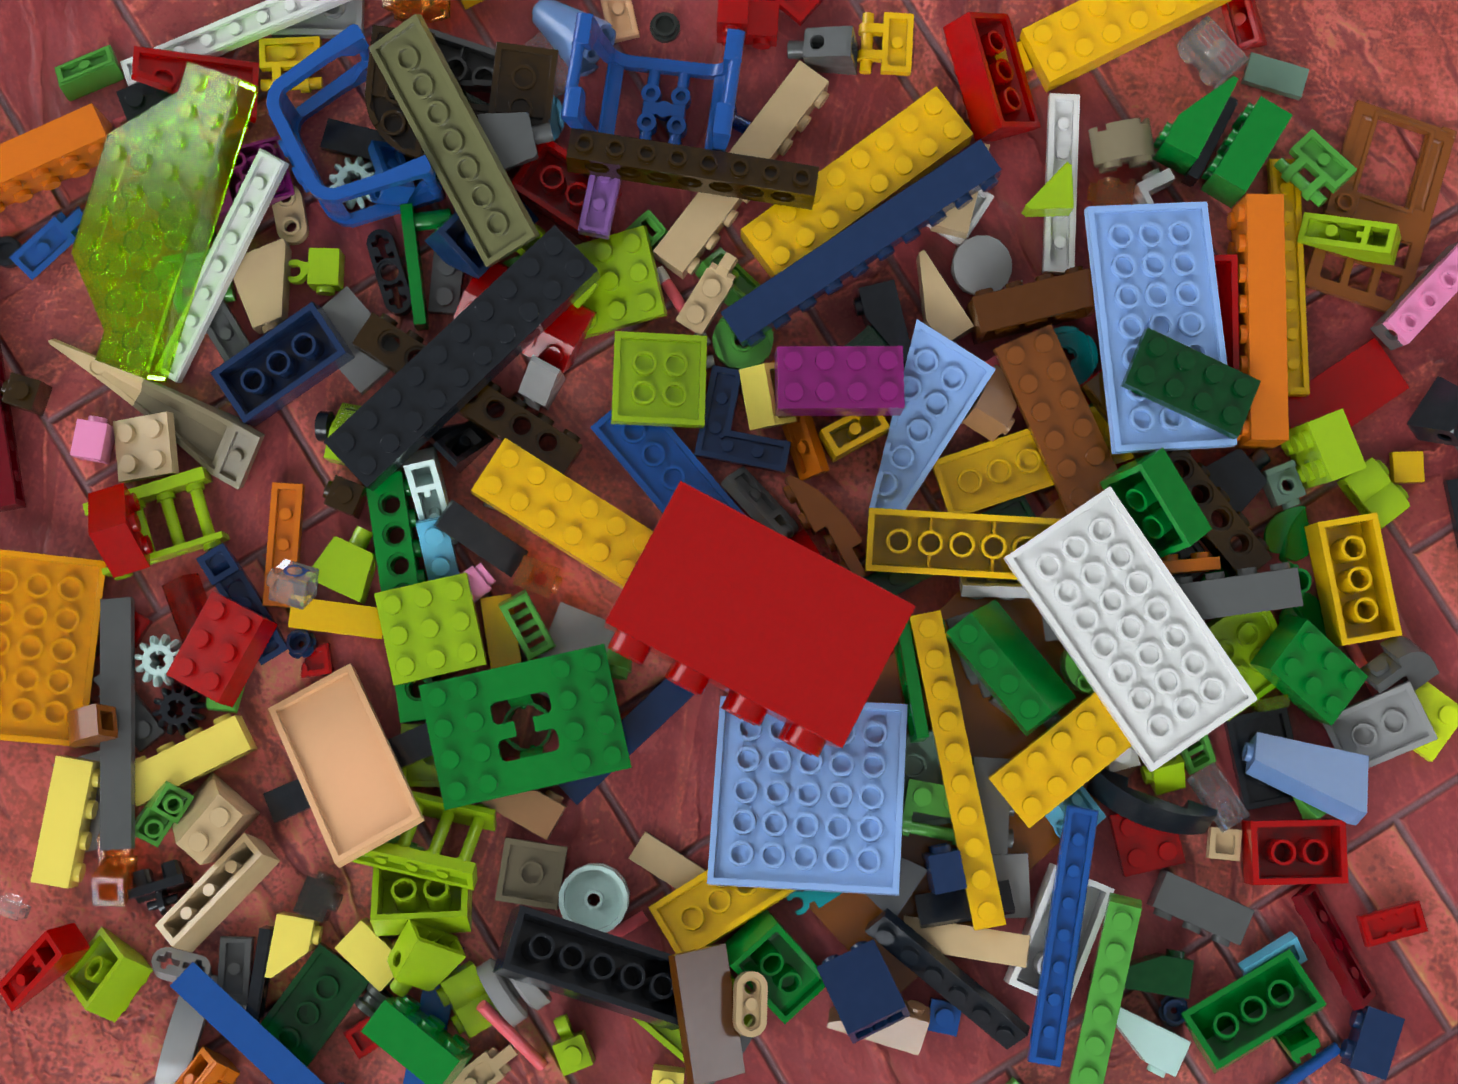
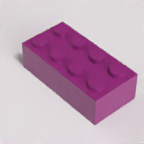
M777 346L775 352L776 416H900L905 408L903 346Z

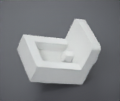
M1157 168L1142 176L1143 181L1137 183L1131 191L1133 194L1131 195L1132 203L1154 204L1150 195L1169 187L1175 179L1171 169L1168 168L1160 172Z

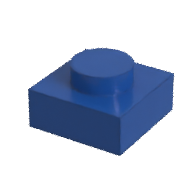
M931 997L928 1031L957 1037L961 1011L947 1000Z

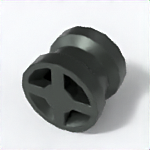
M369 983L366 987L367 992L355 1001V1005L371 1018L382 1002L393 996L385 989L379 992Z

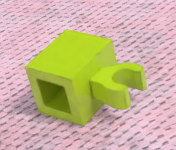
M309 248L308 262L298 259L289 260L288 265L290 267L300 268L298 276H288L290 283L299 285L307 280V284L313 291H316V294L324 296L334 295L335 291L344 289L345 255L340 248Z
M567 1013L556 1017L553 1021L561 1039L556 1040L552 1048L563 1077L593 1065L595 1056L585 1030L574 1033Z

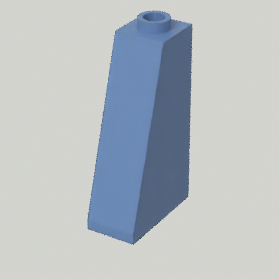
M1256 732L1251 741L1245 743L1242 751V760L1246 761V774L1350 825L1356 826L1367 814L1369 756Z

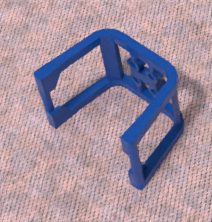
M577 13L561 118L570 128L615 135L624 70L649 73L647 85L641 91L643 108L642 114L637 119V126L640 131L639 139L651 140V136L657 132L656 118L661 121H668L669 143L681 145V139L687 134L686 110L691 106L690 78L714 80L704 149L726 152L731 137L734 110L736 108L735 103L746 32L728 28L723 62L718 64L633 56L621 53L613 47L593 14ZM584 48L591 51L594 49L603 62L608 64L598 131L585 116L586 93L582 87H579ZM661 74L678 76L677 88L671 94L673 104L662 101V94L659 89Z
M356 24L347 27L277 78L269 88L266 100L269 116L281 137L278 140V144L285 157L294 166L291 169L299 184L302 185L306 193L311 192L318 199L322 209L333 222L343 227L352 228L401 213L400 206L376 204L349 213L342 203L421 178L424 181H421L415 187L412 196L406 204L412 203L414 209L440 202L445 198L442 186L426 155L382 173L336 188L325 187L302 142L300 135L301 127L307 119L346 92L366 81L370 50L365 36ZM360 55V62L297 108L294 107L286 95L289 90L340 56Z

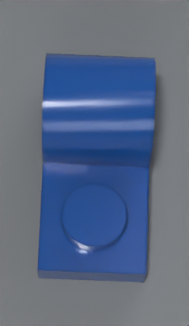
M371 141L368 152L375 169L374 175L406 163L404 155L392 148L387 142ZM411 181L369 194L370 199L373 203L400 206L408 202L415 190V185Z

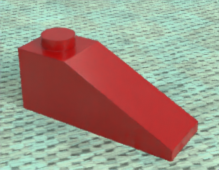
M75 922L46 930L0 981V993L11 1011L19 1009L66 973L91 948Z

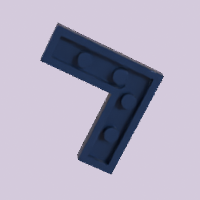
M712 365L705 399L704 428H699L694 455L696 457L785 474L791 442L731 431L741 387L739 370Z

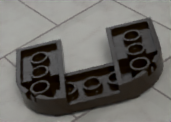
M372 25L370 46L395 28ZM496 42L489 105L469 103L477 119L478 114L528 112L532 126L551 122L559 51ZM369 51L365 101L373 126L379 135L398 152L414 159L426 155Z

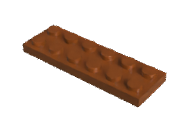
M1052 324L1003 344L993 351L1068 515L1104 491L1099 482L1117 470V467Z

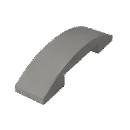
M212 974L211 978L217 983L218 976ZM180 995L165 1036L154 1084H174L196 1056L206 1019Z

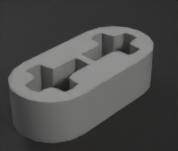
M164 947L157 950L152 956L151 963L154 974L162 980L174 982L192 962L201 966L202 970L210 978L212 977L210 962L202 955L172 947ZM168 958H171L173 965L169 964L166 966V969H163L161 962H166Z

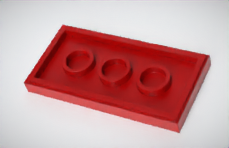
M1374 337L1309 381L1310 394L1307 397L1288 396L1289 429L1342 408L1350 427H1352L1410 387Z

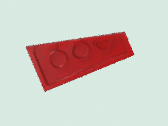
M134 46L132 80L256 123L259 63Z

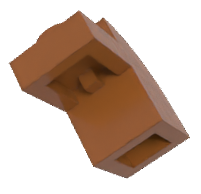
M95 703L73 709L67 713L69 745L72 748L84 746L100 748V742L118 738L116 707Z

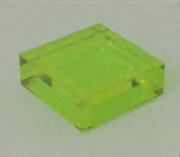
M1284 694L1258 699L1251 705V710L1263 712L1289 707V696Z

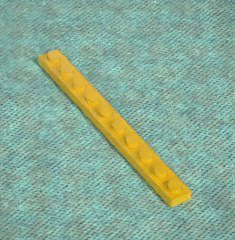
M941 610L913 615L909 619L956 847L960 850L967 884V889L965 890L973 929L976 931L1006 925Z

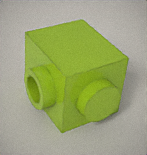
M1180 753L1153 772H1149L1145 764L1140 767L1144 783L1151 785L1155 795L1186 788L1184 760Z

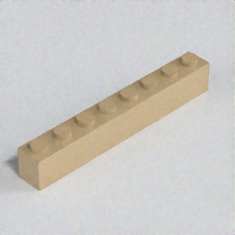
M799 60L729 153L773 160L779 154L784 156L793 144L791 140L797 130L800 133L803 132L811 120L809 115L815 107L820 109L830 95L827 93L829 81ZM698 192L653 250L654 259L681 279H684L688 273L693 275L702 262L700 257L705 250L711 251L716 246L721 237L718 233L724 226L730 227L739 214L736 211L742 202L747 204L750 200Z

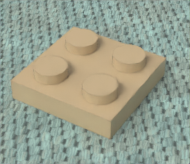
M166 411L113 421L119 482L129 483L179 474L174 415L172 412Z

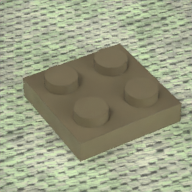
M505 837L495 901L558 910L559 891L562 886L568 847Z

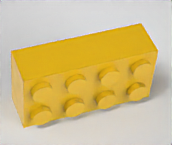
M1377 512L1322 521L1305 526L1326 637L1335 646L1339 647L1402 636Z

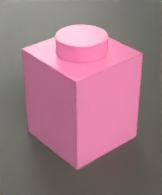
M89 415L88 420L77 419L70 455L81 460L110 464L114 444L113 426L107 424L106 418Z

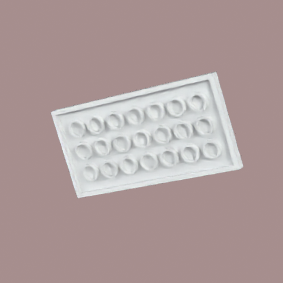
M1108 487L1003 558L1149 772H1153L1258 700L1111 487Z

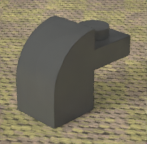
M1392 637L1381 642L1380 645L1384 652L1360 668L1368 676L1366 681L1380 694L1400 679L1403 682L1410 680L1414 690H1417L1439 674L1431 656L1406 637Z

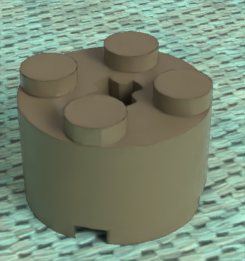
M1132 118L1105 124L1106 130L1099 132L1097 127L1088 130L1094 167L1099 169V174L1117 171V168L1121 167L1122 164H1128L1129 169L1146 166L1147 162L1153 161L1152 157L1155 156L1149 118H1145L1142 122L1140 118Z

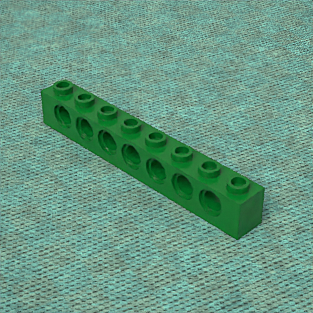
M397 471L388 477L375 491L366 488L381 592L427 581L425 570L419 567L418 557H423L419 539H415L414 527H416V521H418L415 508L411 509L409 497L412 495L406 475L402 471ZM391 498H398L400 501L399 509L394 513H387L385 508L387 501ZM396 528H402L405 533L404 539L398 544H393L390 541L391 532ZM401 558H406L409 562L407 572L397 574L394 569L395 563ZM441 676L424 679L423 681L426 684L436 682V680L441 679ZM415 682L395 686L400 723L426 720L422 700L414 696L412 692Z

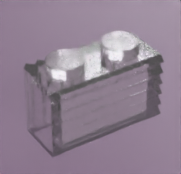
M1209 15L1188 31L1176 46L1181 59L1187 64L1192 63L1199 71L1200 79L1208 86L1213 85L1214 89L1230 79L1249 60L1245 53Z

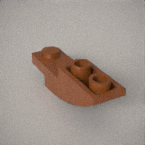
M792 475L786 477L784 481L786 487L782 489L789 503L793 504L796 502L801 511L797 517L804 530H811L813 535L825 530L826 535L823 536V539L830 552L836 551L840 557L841 562L838 565L865 578L867 575L853 551L854 548L862 544V540L845 515L827 497L806 482Z

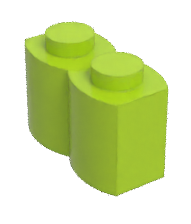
M1369 458L1364 460L1367 468L1342 477L1337 481V484L1346 497L1356 506L1361 515L1377 512L1380 528L1382 529L1410 507L1407 500L1409 496L1402 486L1391 482L1388 476L1389 470L1382 461Z
M471 961L454 969L439 984L440 988L435 990L443 1006H451L455 1015L450 1019L458 1034L460 1035L464 1032L469 1039L492 1026L476 1010L477 1005L482 1000H486L500 1014L485 991L478 977L476 966Z

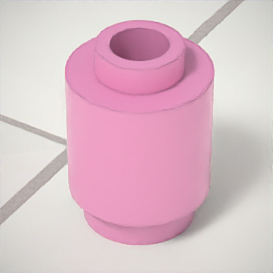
M481 562L475 567L471 565L463 572L468 573L474 603L492 589L491 585L496 582Z

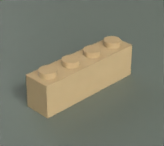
M243 833L155 926L173 948L192 953L271 872L280 860L263 840Z

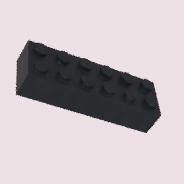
M519 905L511 910L493 973L670 1030L679 1029L668 958L672 954L523 905Z

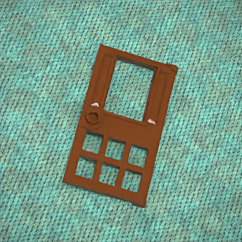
M1360 100L1355 102L1340 154L1357 168V171L1334 194L1328 191L1322 214L1398 224L1401 234L1400 242L1409 245L1403 268L1394 265L1361 261L1313 247L1305 272V287L1385 313L1414 282L1457 131L1444 126L1440 128ZM1378 120L1424 135L1404 207L1357 192ZM1326 253L1344 259L1338 283L1320 277ZM1354 263L1372 269L1366 292L1348 286ZM1381 272L1400 278L1393 301L1375 295Z

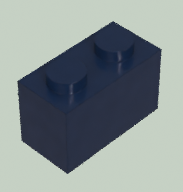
M947 843L928 846L929 852L922 853L924 867L928 870L926 877L929 891L937 895L967 889L960 850L951 847Z
M1368 1005L1365 1008L1353 1010L1349 1019L1351 1030L1348 1039H1344L1340 1048V1057H1342L1340 1063L1386 1080L1405 1019Z

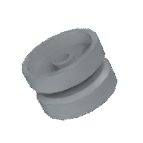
M490 958L476 968L478 977L489 998L503 1018L513 1027L528 1017L526 1003L538 1011L552 1001L548 990L493 973L496 963L495 959Z

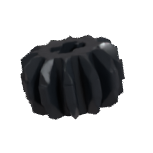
M173 683L172 691L168 688L161 689L164 699L155 698L153 700L155 704L161 706L160 710H154L152 714L153 716H162L157 726L159 728L167 726V734L174 735L178 730L179 734L184 736L188 733V727L191 730L199 728L198 723L195 721L196 719H206V715L199 713V709L206 708V702H197L202 697V694L197 691L193 692V689L186 685L182 688L180 683ZM177 703L185 705L182 708L183 715H176L178 711Z

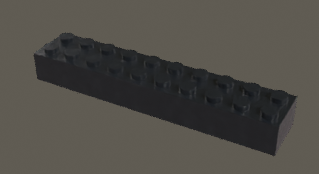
M554 225L332 433L324 443L366 488L375 491L601 278L598 269Z

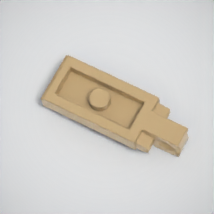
M726 252L718 265L712 262L703 273L675 320L696 334L704 335L734 286L733 282L736 276L731 272L739 260Z
M511 1043L500 1052L494 1046L468 1064L452 1084H496L511 1070L507 1062L518 1055L519 1051Z

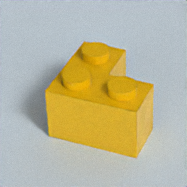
M842 416L841 419L821 429L818 436L832 462H835L885 435L890 426L884 416Z

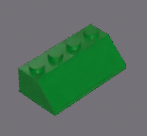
M996 599L971 612L946 632V638L1026 737L1076 698Z
M1288 949L1182 1012L1181 1016L1197 1048L1213 1073L1216 1074L1318 1013L1326 1006V1002L1291 950Z

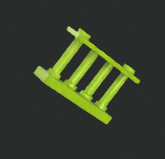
M201 466L128 489L130 494H136L140 503V511H137V516L141 524V532L143 536L148 535L152 542L153 553L150 554V565L200 549L208 552L222 542L230 540L229 534L219 531L215 533L203 493L204 485L213 482L211 474L206 468ZM183 491L191 494L203 537L185 542L173 499L176 498L175 494ZM157 500V503H161L173 543L172 547L155 551L143 510L146 507L145 503ZM87 502L82 504L85 516H88ZM108 567L101 569L103 575L113 577ZM133 572L114 579L121 580L131 577Z
M412 791L422 815L440 819L429 849L422 851L410 848L418 827L416 825L402 833L398 843L386 842L352 861L358 864L474 890L478 877L476 863L471 862L482 829L495 832L497 827L496 810L490 809L483 804H470L445 810L442 797ZM452 822L470 826L460 855L456 858L440 855Z

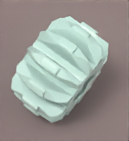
M345 157L344 162L346 166L342 168L340 164H335L334 168L338 174L329 175V180L334 183L329 188H336L351 183L354 179L360 180L374 175L373 164L371 162L364 164L361 157H357L354 164H352L350 158ZM368 194L345 202L348 209H353L356 202L361 209H364L366 205L364 200L372 201Z
M163 634L160 640L157 636L152 635L149 639L150 645L146 643L139 644L140 649L144 653L143 655L135 654L134 658L142 661V664L135 667L136 672H145L142 677L143 682L148 683L153 679L154 687H161L163 681L167 686H172L174 679L166 675L179 652L178 649L181 646V641L179 639L171 641L170 635ZM159 655L165 656L163 658L166 663L165 666H158L160 664L159 659H157Z

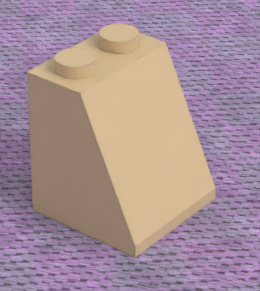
M213 772L193 794L195 797L178 824L175 822L172 824L176 844L200 865L216 862L260 814L258 810Z

